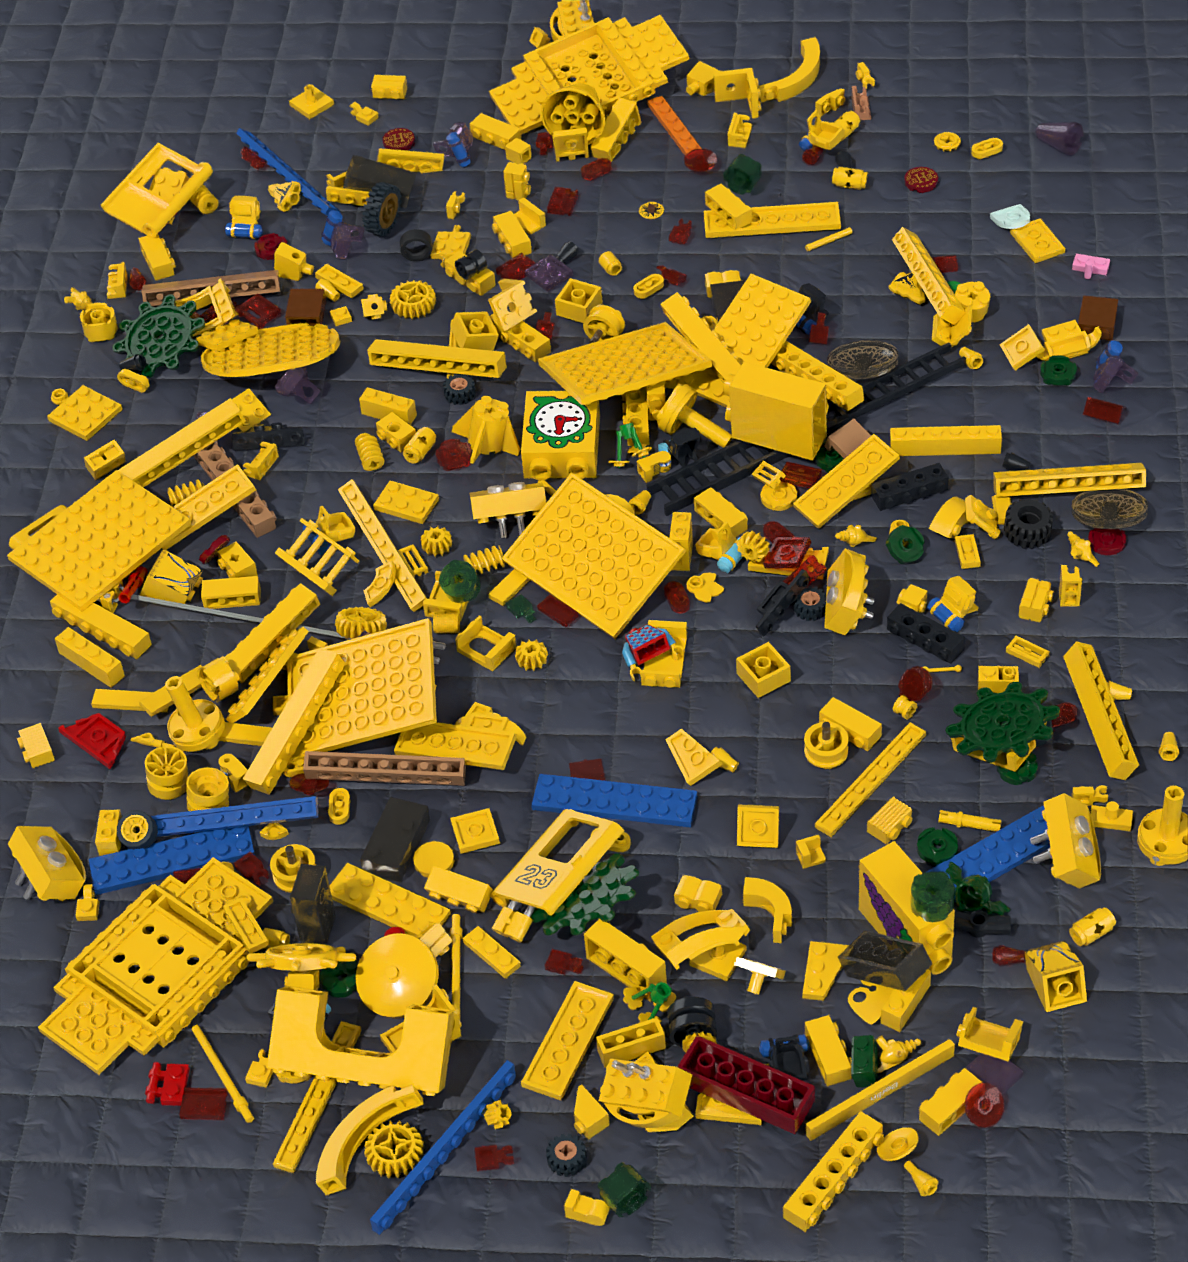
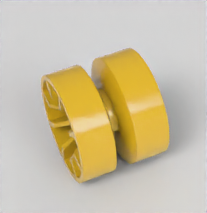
M162 746L152 750L145 759L149 792L153 796L164 800L180 797L186 792L188 778L186 755L182 750L173 746Z

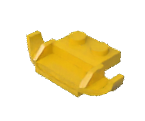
M1076 320L1042 329L1045 351L1036 357L1047 361L1049 357L1054 355H1062L1070 359L1087 354L1088 350L1098 343L1102 332L1099 327H1095V330L1087 335L1086 331H1081Z
M472 712L471 715L459 718L454 724L515 733L517 737L515 741L519 745H523L526 740L524 732L517 724L510 721L508 717Z

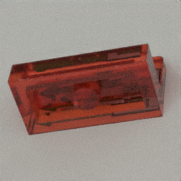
M1087 397L1083 415L1119 424L1122 411L1125 410L1126 406Z

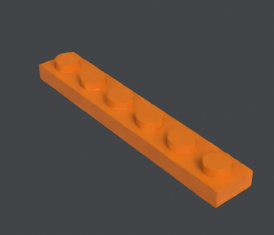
M663 96L647 100L648 107L685 157L691 160L703 156L702 148Z

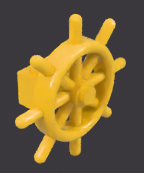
M297 943L269 947L266 953H249L247 960L256 962L257 968L260 969L269 967L278 970H291L288 972V976H285V986L318 990L320 987L319 969L335 968L338 962H353L356 960V955L354 953H346L344 947L335 948L325 944Z

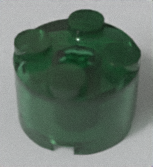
M739 154L723 174L724 182L726 180L728 183L727 187L734 193L740 195L747 192L750 193L762 176V166L760 162L744 154Z
M453 560L440 573V586L451 601L455 603L469 602L479 594L481 589L480 578L471 564L465 561Z
M926 872L914 877L911 885V910L917 917L919 915L924 918V921H943L954 909L955 887L945 872Z
M624 1162L619 1163L615 1167L614 1172L607 1178L602 1179L598 1184L600 1198L618 1217H624L622 1214L626 1212L629 1215L636 1212L646 1202L648 1198L645 1195L647 1190L651 1192L650 1183L632 1165H626Z

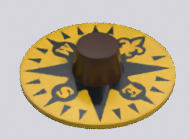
M648 202L639 208V214L646 219H655L664 213L663 206L657 202Z

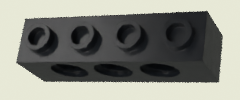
M902 603L887 617V630L892 634L902 637L907 642L915 644L924 651L930 652L950 664L964 650V636Z

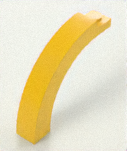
M816 37L801 41V55L804 60L794 73L784 79L759 86L761 98L759 99L761 102L777 99L778 102L790 99L806 90L813 83L820 68V47Z
M414 1085L398 1091L394 1086H391L374 1094L352 1110L338 1125L325 1145L316 1173V1184L325 1195L346 1189L347 1171L353 1155L374 1128L399 1113L423 1105V1097Z

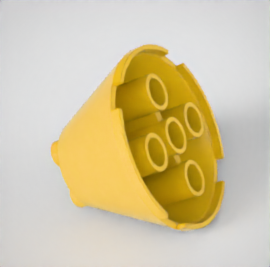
M584 83L572 84L553 91L543 102L541 119L550 135H554L553 132L586 128L589 145L595 142L602 134L605 127V115L593 85Z

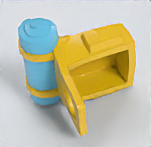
M725 522L719 529L709 528L695 544L698 554L718 560V568L726 573L733 570L736 564L743 558L741 557L742 553L737 551V543L740 537L736 539L733 536L728 522Z

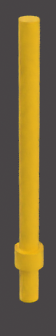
M453 914L452 928L450 929V937L453 941L452 1004L454 1003L460 1012V939H462V928L460 927V915Z
M193 1026L192 1031L234 1100L233 1105L236 1110L241 1112L247 1123L252 1122L254 1117L248 1108L249 1104L245 1097L241 1096L200 1026Z

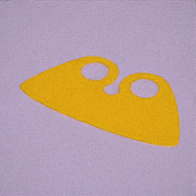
M906 961L876 964L864 969L861 973L860 981L862 984L876 986V990L870 991L864 987L856 988L849 994L848 1003L855 1013L868 1024H874L881 1017V1008L907 970L908 964ZM869 971H875L878 973V978L870 982L865 979V975ZM857 992H864L866 999L862 1002H855L853 996Z

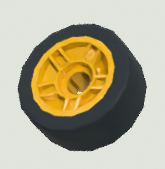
M140 810L124 814L117 825L119 840L129 849L133 850L150 847L158 834L155 820Z

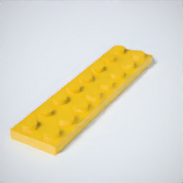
M838 202L751 207L752 222L736 231L712 210L704 211L706 238L841 229Z

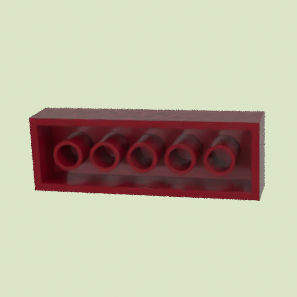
M696 1035L677 1066L692 1074L689 1088L793 1134L797 1133L815 1101V1086Z

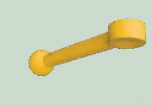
M960 665L944 668H928L925 666L921 668L923 675H927L929 672L962 671Z

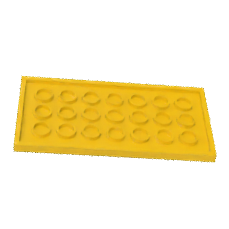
M750 274L713 330L719 336L718 340L726 343L729 348L728 351L730 353L733 352L737 356L740 365L743 362L768 368L808 308L811 299ZM710 367L704 371H696L687 376H682L681 380L677 383L681 385L688 384L698 392V396L727 408L730 402V396L724 395L723 392L724 383Z

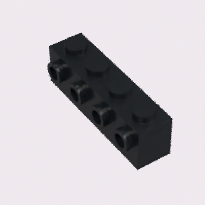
M936 463L872 483L871 497L880 511L948 490L949 477L941 464Z

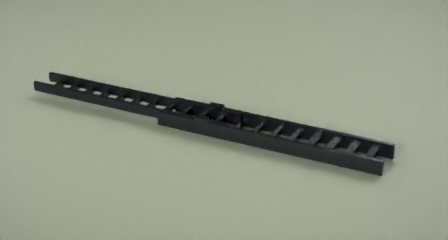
M948 342L861 384L863 396L869 402L862 406L858 404L854 407V410L845 413L836 403L827 399L828 410L832 408L839 417L830 421L826 416L827 437L825 439L851 420L966 365V358L963 356L948 363L941 356L951 351V343ZM936 359L943 367L933 370L926 362ZM921 366L928 374L919 378L912 369ZM907 373L914 381L904 384L897 376ZM892 380L899 388L890 392L883 383ZM877 387L884 395L875 399L868 390ZM738 440L647 484V491L651 495L662 491L669 498L670 502L664 504V513L668 516L693 504L694 497L710 487L718 492L751 476L763 461L773 465L792 455L777 450L770 453L763 446ZM756 446L764 456L754 460L747 453L746 449ZM740 453L749 464L739 467L731 457ZM725 461L733 471L725 475L716 464ZM708 468L717 479L709 482L701 471ZM693 476L700 483L701 487L694 490L685 479ZM677 483L686 494L678 497L670 486Z

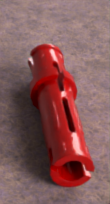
M137 567L135 572L129 576L128 583L118 596L122 603H128L136 589L143 584V579L147 574L145 567Z

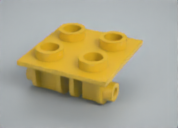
M249 388L232 399L246 421L238 426L242 432L248 431L251 427H254V425L271 415Z

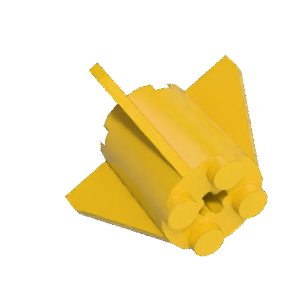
M483 396L453 425L452 432L467 437L468 444H471L473 452L470 463L474 464L480 454L489 455L490 452L494 451L495 454L502 450L515 456L519 455L520 447L508 416L509 406L506 402L492 399L489 396Z

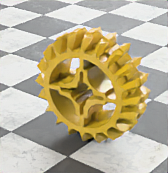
M407 280V283L401 282L400 286H395V289L390 294L392 310L399 317L404 316L405 319L408 317L411 319L413 317L419 319V316L425 317L426 313H431L436 304L434 289L427 282L422 283L421 280L418 282L415 280L412 282Z
M355 606L354 608L349 607L338 612L335 626L340 636L346 639H354L386 630L387 622L385 615L381 611L370 609L369 607Z
M390 1120L388 1126L381 1123V1129L374 1128V1134H368V1141H365L364 1154L367 1164L371 1166L374 1172L378 1171L380 1176L386 1173L388 1178L392 1174L399 1178L400 1173H404L407 1176L408 1170H413L415 1164L417 1165L421 1160L420 1158L424 1155V1143L421 1134L417 1133L415 1127L410 1128L408 1122L402 1126L400 1120L397 1124H393ZM393 1145H395V1148H396V1149H395V1154H393V1150H394Z

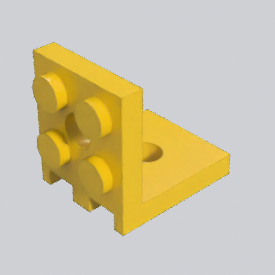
M752 68L714 72L715 102L747 98L752 118H759L758 111H761V103L759 101L761 92L760 88H758V79L754 78ZM728 84H734L732 87H727Z
M586 128L553 132L556 162L559 161V157L569 156V160L576 159L575 155L585 154V158H589Z
M500 280L498 283L502 292L488 299L501 331L508 330L537 312L530 304L532 298L530 293L525 292L523 287L525 282L523 280Z

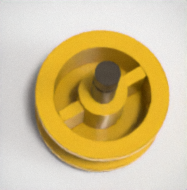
M597 305L591 309L589 316L584 320L583 329L591 339L589 343H594L620 335L625 329V321L620 311L606 305Z
M819 722L812 725L806 731L804 736V754L812 765L819 768L832 769L846 760L848 756V734L842 726L833 722Z
M292 844L284 846L274 853L270 861L274 883L282 891L301 893L313 885L317 878L318 871L314 854L303 845Z

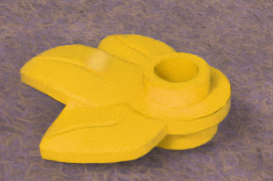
M703 573L700 576H692L686 584L687 590L694 593L695 598L702 602H711L712 597L718 596L724 591L721 585L714 582L716 579L715 573Z

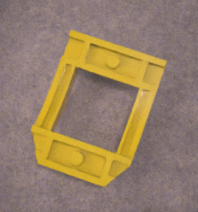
M221 278L218 280L219 283L213 287L208 286L195 295L176 300V307L183 306L188 301H194L196 303V310L213 303L217 318L206 323L205 328L194 333L192 337L202 335L204 332L213 331L217 326L224 325L239 315L235 311L228 293L230 290Z
M733 909L709 910L681 917L659 930L651 938L656 947L677 970L680 968L678 964L689 958L692 960L699 954L714 947L732 943L738 946L740 944L739 939L743 935L746 936L750 929ZM708 923H716L718 925V928L699 932L682 942L677 937L696 926Z

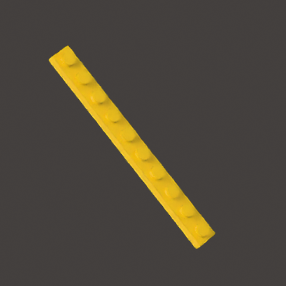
M351 479L339 488L338 491L383 565L390 561L395 563L396 575L394 583L410 609L415 612L423 606L424 599L427 597L356 482Z

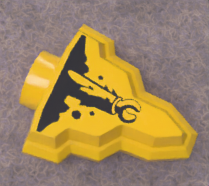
M295 181L291 183L286 182L281 185L277 183L268 186V191L274 197V202L278 204L277 208L286 212L299 202L301 185Z
M899 273L888 287L893 293L909 298L916 304L920 305L925 302L924 292L913 273Z

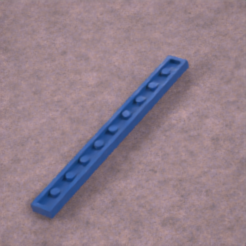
M238 129L236 134L241 137L240 140L250 145L249 148L258 152L260 158L267 160L269 166L276 168L278 174L285 176L287 182H299L301 185L300 192H303L305 198L312 200L314 206L321 208L323 214L328 216L329 212L334 210L340 212L255 135L244 129Z
M316 796L150 817L157 824V837L318 818V798Z
M507 1060L370 1218L372 1231L380 1235L384 1229L390 1227L394 1217L405 1209L407 1202L412 1196L414 1197L419 1193L424 1182L432 1178L436 1168L447 1160L449 1153L454 1148L460 1145L466 1133L473 1130L478 1119L484 1116L487 1110L486 1105L497 1101L501 1097L502 1091L514 1082L516 1074L513 1063Z

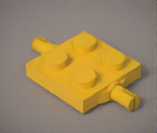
M455 225L452 232H438L430 256L431 259H441V267L443 268L445 267L444 261L456 252L460 251L466 254L471 234L470 232H460V225Z

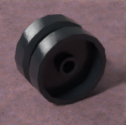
M685 997L676 1000L669 1006L670 1040L674 1045L682 1048V1040L686 1039L687 1035H693L694 1032L698 1034L703 1031L704 1034L711 1033L712 1036L717 1037L715 1011L711 1001L702 997Z

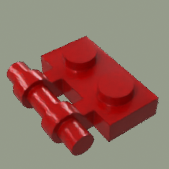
M158 1062L153 1063L148 1075L150 1079L149 1085L145 1090L146 1102L153 1104L155 1098H161V1105L183 1106L190 1071L189 1064H167L166 1071H161V1064ZM158 1081H164L163 1088L157 1087Z

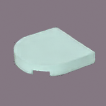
M1021 204L990 213V219L999 227L1016 229L1030 222V213Z

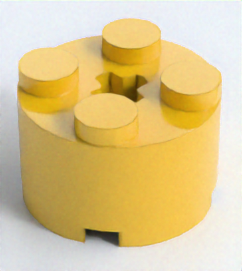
M980 281L966 282L957 286L955 297L959 300L964 309L969 305L972 307L971 323L981 321L988 312L990 293L984 286V283Z
M93 303L88 306V309L81 311V324L84 335L88 338L89 342L112 340L115 338L118 325L112 307H108L106 303Z
M224 656L216 658L197 670L198 679L202 677L204 682L201 684L203 690L211 700L217 699V703L239 689L238 681H240V677L236 671L231 670Z

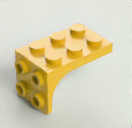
M164 167L154 174L149 190L166 200H171L190 178L186 172L180 170L174 172ZM174 217L168 224L172 225Z
M435 984L432 986L433 997L427 1006L455 1010L452 1042L461 1037L460 1027L462 1024L458 1018L460 1012L454 1003L451 1004L449 1002L446 991L443 988L440 989ZM404 1022L380 1034L382 1042L390 1053L395 1052L401 1043Z

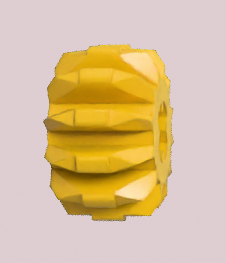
M439 526L434 529L430 527V530H424V534L421 535L423 551L428 555L433 554L434 557L437 554L443 556L444 552L448 553L452 547L450 531H447L445 527L440 529Z
M753 530L751 532L746 531L738 540L737 551L741 552V557H745L747 561L751 560L753 563L756 561L760 562L770 550L768 547L769 542L765 541L766 537L760 536V532L756 534Z
M528 639V642L521 641V646H517L515 659L520 668L524 667L526 671L529 669L535 671V668L542 669V664H546L548 651L543 642L539 643L537 639L532 642Z

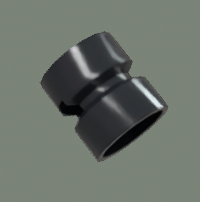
M475 249L468 253L467 256L456 260L455 267L458 274L464 280H467L476 273L485 270L487 262L484 255Z

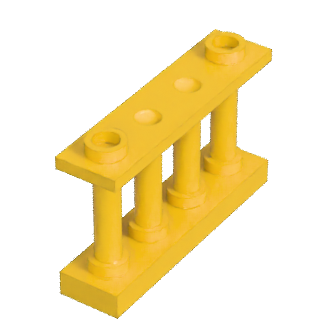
M301 518L300 522L306 526L305 530L289 550L283 551L281 548H278L275 554L333 596L337 590L332 587V581L349 559H352L357 564L359 560L355 557L356 553L348 546L344 549L317 529L319 526L312 520L307 522ZM313 531L318 535V538L302 559L299 558L297 561L294 559L296 552ZM324 541L330 543L331 546L316 566L309 570L307 563ZM337 549L341 551L343 556L327 577L320 578V571Z

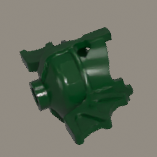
M953 862L949 863V867L945 872L950 876L949 882L957 885L955 898L959 911L972 912L982 907L987 910L988 914L997 913L1003 915L1010 911V908L1001 901H989L992 888L987 877L970 875L963 879L961 876L962 870Z

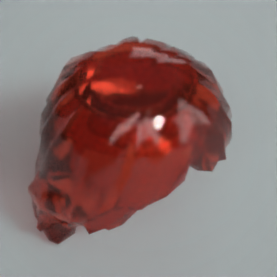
M913 666L907 669L898 684L899 696L904 695L909 701H921L932 687V678L929 672L920 666Z

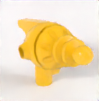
M73 287L70 290L72 292L71 296L64 297V302L73 303L77 310L84 309L85 311L90 304H93L87 292H79Z
M849 525L846 530L840 531L835 535L836 539L847 542L851 547H855L862 542H875L877 539L867 535L860 525L855 527Z
M1071 531L1068 532L1067 536L1071 544V555L1073 558L1090 561L1097 567L1099 562L1092 554L1091 542L1080 539L1079 536Z
M882 1035L879 1036L875 1041L883 1051L879 1057L881 1063L878 1067V1073L903 1062L907 1058L908 1052L912 1053L916 1046L921 1045V1040L915 1039L913 1041L911 1039L903 1043L892 1039L886 1041Z

